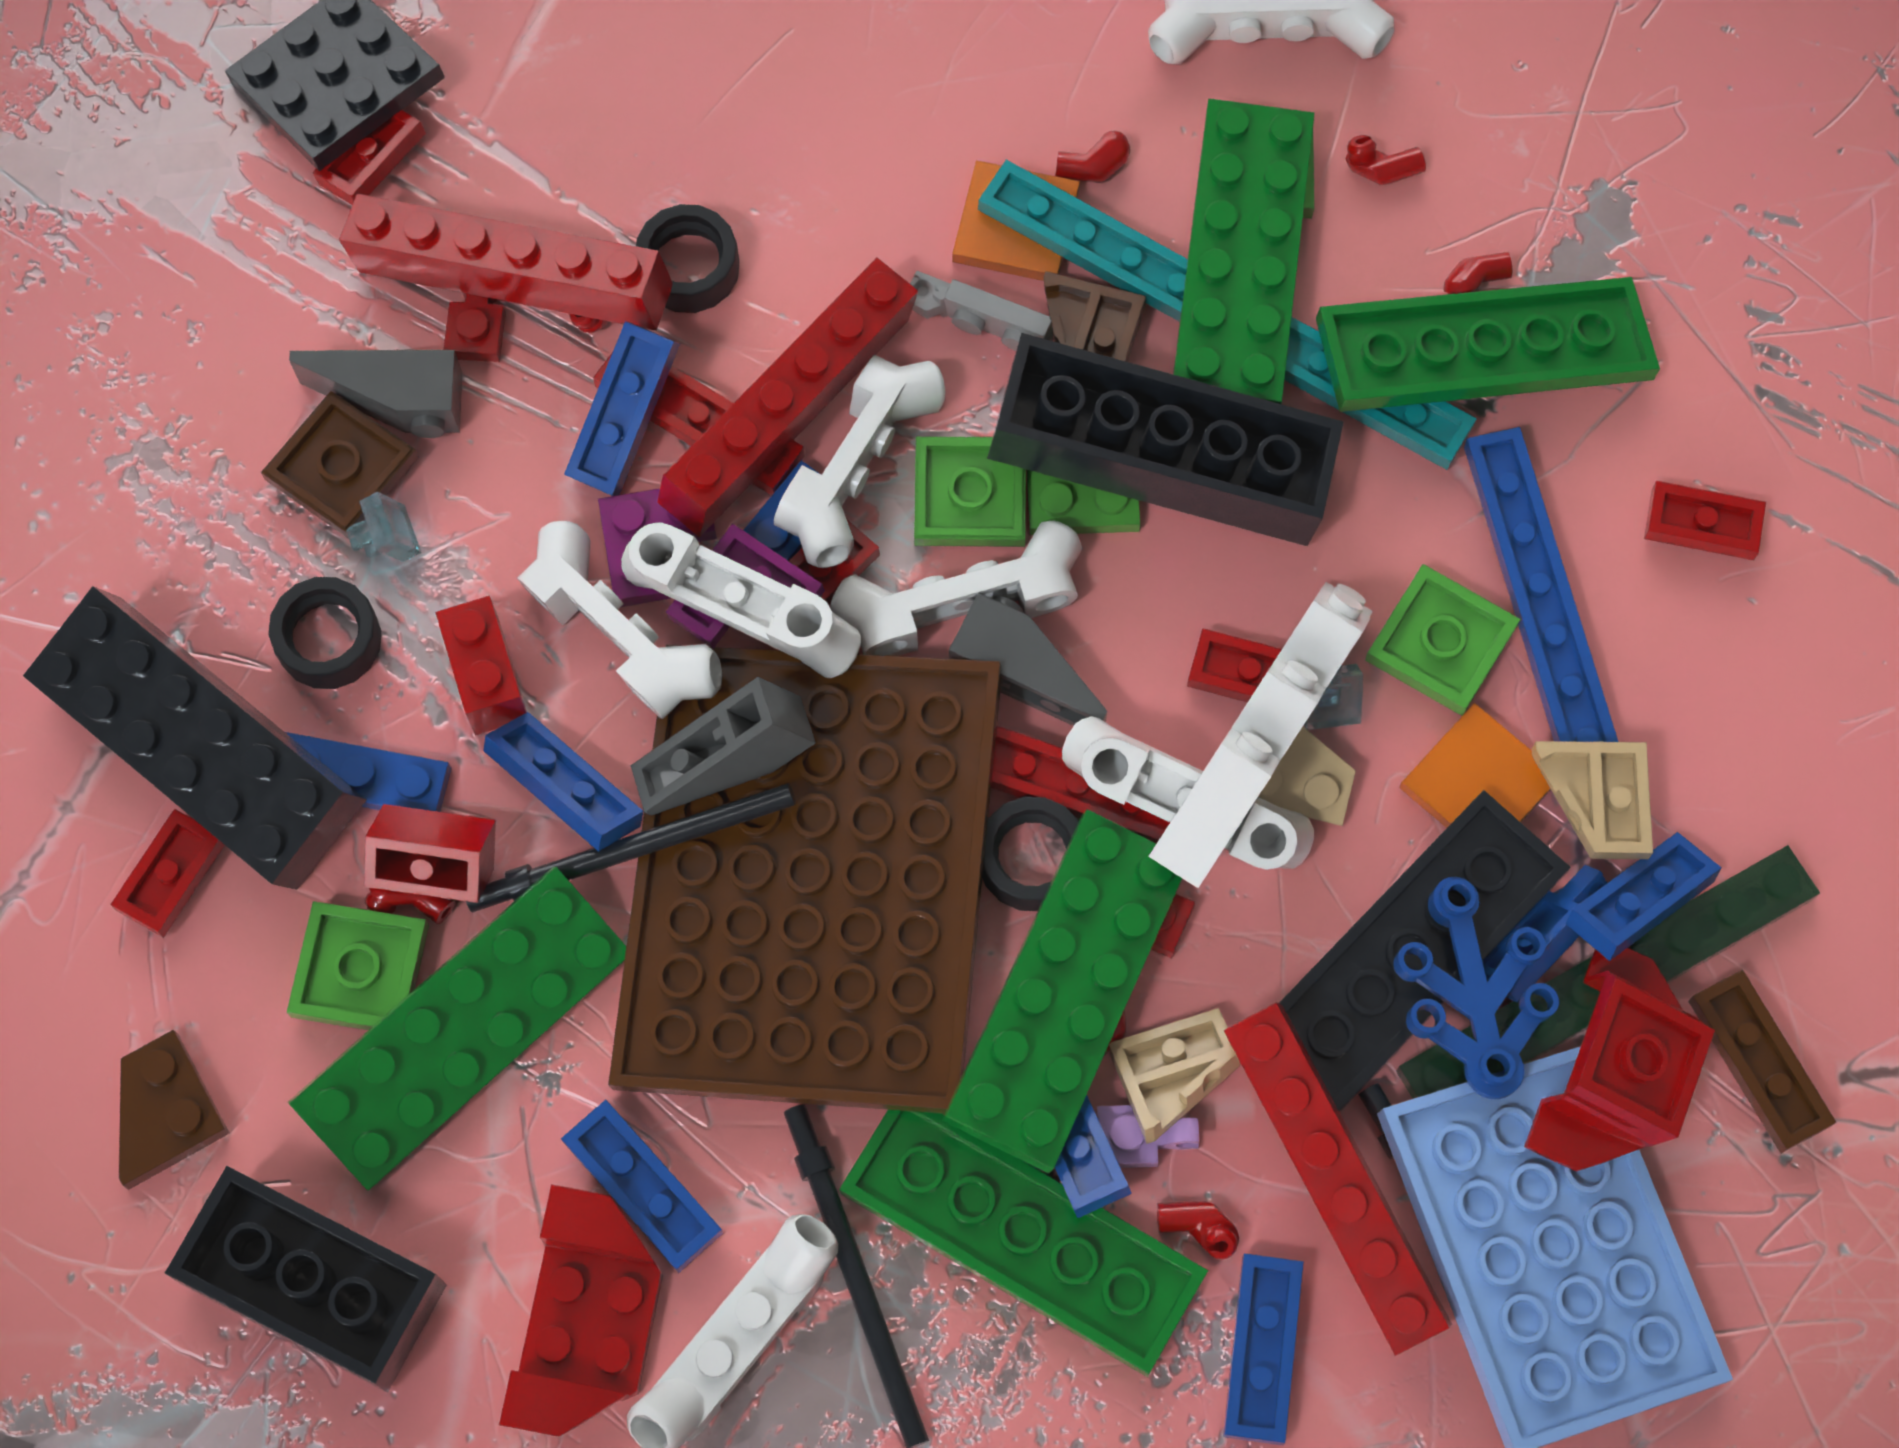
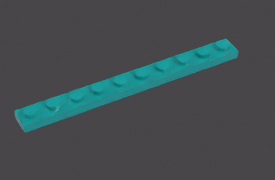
M1007 159L978 200V210L1117 288L1146 296V304L1180 322L1187 259ZM1291 317L1284 380L1339 410L1319 331ZM1446 401L1343 412L1448 470L1477 419Z

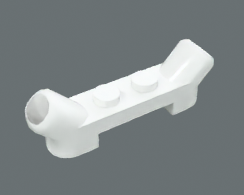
M1164 0L1165 12L1150 25L1148 30L1152 51L1167 64L1181 65L1206 40H1232L1237 43H1249L1257 39L1284 38L1288 41H1303L1310 37L1334 36L1362 59L1376 57L1387 46L1394 33V17L1373 0Z
M874 355L854 383L849 414L858 419L825 471L821 475L802 465L789 484L775 513L774 525L799 537L809 564L819 568L833 567L841 564L850 555L854 546V540L842 505L848 496L856 499L862 491L870 473L867 465L872 457L875 455L882 458L886 453L895 433V428L892 427L894 422L939 412L944 403L946 391L942 373L933 362L924 361L898 366Z
M1055 520L1044 521L1039 524L1019 559L1001 564L993 560L980 562L971 566L965 574L948 579L939 575L930 576L916 582L912 589L894 594L857 575L846 577L840 583L832 598L830 609L859 631L863 655L900 656L918 650V628L967 615L978 593L991 599L994 596H1002L1012 601L1018 600L1023 613L1030 616V618L1048 614L1070 605L1078 597L1070 570L1083 548L1077 533L1072 528Z
M570 521L550 522L540 529L538 533L537 559L517 579L559 623L564 625L575 613L580 611L627 655L629 659L616 672L648 708L659 718L664 719L682 700L706 699L716 695L721 688L722 668L717 654L706 644L658 648L653 643L659 636L639 615L635 613L628 620L618 611L623 602L605 583L599 580L592 586L588 582L591 542L588 534L578 524Z
M660 522L648 524L637 531L625 548L621 559L622 570L627 580L635 586L654 589L791 655L825 678L842 675L857 657L861 646L859 631L833 613L827 602L821 597L795 584L789 588L699 545L694 536L676 527Z
M1092 716L1081 719L1074 725L1066 737L1062 750V760L1066 766L1082 776L1093 790L1123 805L1125 802H1128L1168 822L1172 821L1203 773L1202 770L1123 734L1100 718ZM1258 797L1227 843L1225 849L1229 851V855L1258 868L1266 870L1279 867L1294 869L1302 864L1310 853L1314 841V828L1309 818L1303 814L1280 808Z
M805 1214L789 1217L782 1225L771 1245L653 1388L631 1407L627 1414V1428L631 1437L641 1448H680L685 1442L691 1441L701 1434L722 1409L720 1406L789 1320L796 1312L799 1314L811 1300L823 1282L824 1273L838 1253L837 1239L823 1222Z

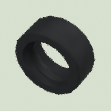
M679 204L663 209L650 218L639 233L636 246L659 251L671 239L684 235L701 236L716 245L719 252L717 268L704 279L691 283L672 281L673 286L665 308L674 312L697 313L715 307L730 294L738 279V247L731 226L717 212L701 205Z
M314 577L295 584L279 598L270 615L268 635L274 653L281 665L296 681L314 689H336L355 682L371 668L380 651L382 631L368 598L355 585L337 577ZM323 605H340L347 608L355 616L358 625V635L353 646L340 657L326 662H312L303 658L296 650L293 642V630L299 619L310 610Z
M1022 797L1003 804L988 818L982 877L985 886L1000 902L1019 911H1038L1051 882L1040 886H1024L1013 881L1002 869L999 861V846L1004 836L1015 826L1024 823H1042L1053 828L1058 833L1067 849L1079 820L1065 806L1045 797Z

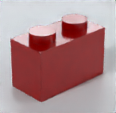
M490 595L435 612L464 711L474 734L479 735L495 730L527 713L502 627Z
M383 804L365 836L364 887L478 903L494 870L496 820Z

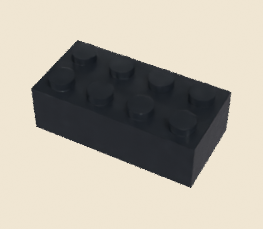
M229 1166L225 1167L165 1271L166 1275L181 1285L387 1393L447 1286L437 1274Z

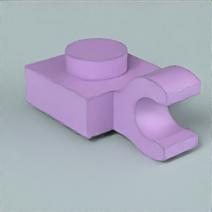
M1131 1105L1097 1106L1098 1120L1120 1168L1158 1167L1159 1149H1199L1198 1118H1181L1156 1141L1146 1144Z

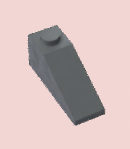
M455 350L290 351L289 361L299 383L325 396L332 391L362 413L400 431L412 433L418 437L437 438L441 437L444 433H460L462 370Z
M978 593L949 648V659L1000 661L1002 666L1001 693L1072 726L1081 719L1091 716L1106 722L1107 710L1030 616L1024 614L1023 609L1008 598L994 596L991 599Z
M757 677L633 763L631 769L644 813L655 815L773 773L816 742L801 696Z

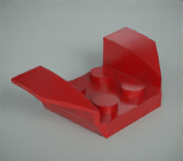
M1626 948L1611 961L1606 959L1596 949L1594 950L1583 983L1600 991L1565 1093L1541 1099L1524 1146L1576 1172L1602 1164L1641 1148L1679 1137L1715 1032L1713 1028L1682 1009L1653 959L1629 948Z
M551 1184L540 1233V1239L546 1246L519 1370H511L499 1426L559 1437L614 1403L624 1401L639 1394L663 1275L610 1196Z

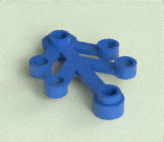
M1448 877L1442 880L1431 892L1428 898V910L1431 917L1438 924L1449 928L1461 983L1433 964L1431 951L1419 942L1405 944L1396 954L1393 965L1395 972L1400 978L1409 982L1416 981L1467 1017L1471 1023L1474 1040L1445 1022L1446 1013L1444 1008L1433 999H1421L1416 1002L1407 1013L1406 1024L1413 1035L1423 1039L1429 1038L1463 1062L1465 1078L1469 1086L1477 1094L1488 1099H1503L1513 1094L1521 1085L1524 1078V1064L1519 1053L1539 1023L1548 1020L1557 1011L1559 997L1556 991L1547 984L1536 983L1531 985L1519 999L1520 1013L1501 1038L1495 1013L1526 966L1534 964L1544 954L1546 943L1543 935L1532 927H1522L1516 930L1506 943L1505 956L1487 981L1472 916L1479 907L1478 892L1466 879ZM1454 890L1461 893L1466 901L1465 906L1453 905L1448 898V892ZM1517 939L1530 941L1534 947V954L1526 955L1522 953L1517 946ZM1414 954L1418 956L1422 962V969H1410L1405 964L1404 955ZM1531 995L1542 996L1547 1002V1011L1541 1012L1536 1010L1531 1004ZM1426 1010L1430 1012L1435 1019L1434 1027H1425L1420 1024L1417 1019V1011ZM1495 1059L1501 1062L1505 1070L1504 1076L1497 1077L1492 1075L1487 1068V1060Z

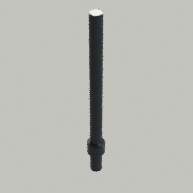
M787 783L619 839L599 852L592 848L535 868L526 864L505 872V878L487 883L478 903L466 901L467 906L473 913L512 899L515 901L552 867H557L568 880H572L796 805V800L790 784Z
M802 1104L792 1107L784 1112V1116L799 1154L794 1160L802 1181H809L823 1222L837 1239L838 1253L836 1258L906 1448L920 1446L928 1442L929 1438L832 1178L831 1172L835 1170V1166L828 1147L820 1145L806 1105Z

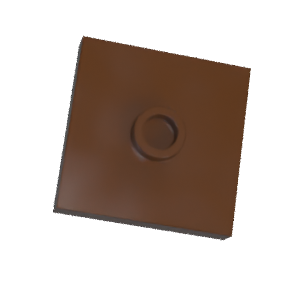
M330 391L262 470L261 474L268 483L342 535L351 539L419 456L416 449Z

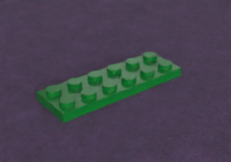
M1208 98L1173 375L1274 403H1282L1314 112Z
M1632 277L1322 306L1319 308L1316 316L1339 412L1651 381L1655 379L1660 370Z
M1088 809L1082 814L941 1121L1046 1173H1050L1054 1169L1182 880L1180 876L1149 857L1156 843Z
M552 867L291 1098L288 1104L365 1189L369 1191L625 960L626 945L557 867Z
M887 1110L839 1189L840 1194L1148 1378L1208 1270L1103 1208L1077 1218L1061 1183L1024 1161L941 1121L944 1116L942 1113Z

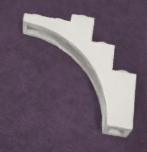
M1325 582L1150 853V858L1199 888L1370 621L1373 611L1364 606L1366 600L1357 591L1343 584H1337L1334 587Z

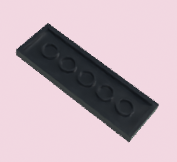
M1485 790L1470 803L1279 1002L1287 1012L1339 1112L1346 1107L1413 1036L1406 1024V1016L1412 1006L1421 999H1433L1441 1005L1444 1003L1443 1000L1416 981H1405L1397 975L1393 962L1399 950L1410 942L1424 944L1432 953L1433 964L1461 983L1449 928L1438 924L1431 917L1428 910V898L1434 888L1448 877L1466 879L1476 888L1479 895V907L1472 916L1483 962L1571 868ZM1454 890L1448 892V898L1453 905L1465 906L1466 901L1461 893ZM1414 954L1404 955L1405 964L1410 969H1422V962L1418 956ZM1426 1010L1417 1011V1019L1422 1025L1432 1016Z

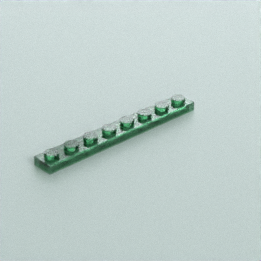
M1787 845L1690 900L1628 948L1653 959L1665 980L1669 983L1811 902L1820 892ZM1592 957L1544 983L1551 986L1558 994L1559 1006L1557 1011L1548 1020L1539 1023L1519 1053L1523 1064L1535 1060L1587 1030L1600 991L1583 983ZM1531 995L1530 1001L1532 1006L1538 1011H1547L1546 1000L1540 995ZM1513 1001L1496 1011L1495 1018L1500 1038L1520 1013L1519 1001ZM1471 1025L1461 1031L1474 1040ZM1435 1045L1405 1062L1396 1070L1413 1099L1467 1082L1464 1063L1439 1045ZM1487 1060V1068L1491 1074L1504 1070L1502 1063L1498 1060Z

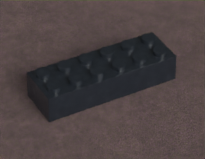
M1021 333L987 459L1308 546L1323 519L1344 422Z
M91 587L23 675V677L273 885L297 890L367 800L124 599L97 587Z

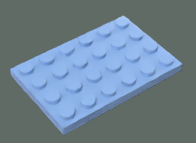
M1581 1046L1524 1064V1078L1521 1085L1513 1094L1503 1099L1495 1100L1482 1097L1469 1086L1468 1082L1383 1108L1377 1113L1505 1448H1540L1733 1380L1640 1150L1576 1172L1524 1147L1541 1099L1565 1093ZM1505 1070L1494 1073L1492 1075L1502 1077L1504 1076Z

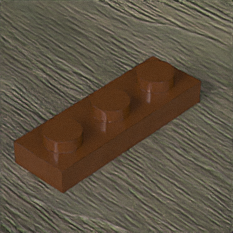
M1743 970L1690 998L1688 1002L1699 1020L1715 1030L1712 1042L1780 1154L1837 1123Z

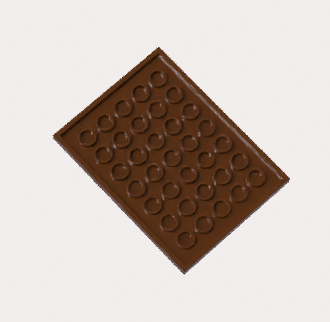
M666 645V647L681 646V645ZM711 648L717 654L721 663L722 682L720 690L712 698L682 700L664 719L657 716L652 750L757 677L801 696L816 743L773 773L655 815L644 813L642 832L787 783L790 784L796 800V805L638 857L608 1085L617 1091L945 1114L964 1073L1002 679L1000 661L857 654L856 659L845 673L833 678H825L801 660L780 650Z

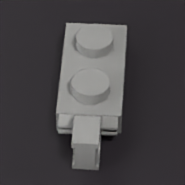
M916 271L910 283L918 290L912 310L927 319L939 314L943 318L948 316L952 318V323L959 329L975 335H980L982 330L1001 337L1002 343L1014 351L1017 349L1021 333L1050 341L1054 339L1050 316L960 281L952 279L950 284L920 271Z

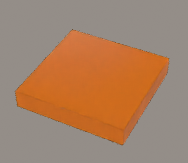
M976 160L952 253V262L1044 281L1043 278L1046 271L1059 274L1062 256L978 210L979 198L1002 165ZM1028 171L1076 198L1078 197L1080 181Z
M1475 703L1407 775L1399 787L1446 828L1483 790L1519 822H1522L1551 790L1532 757V750Z

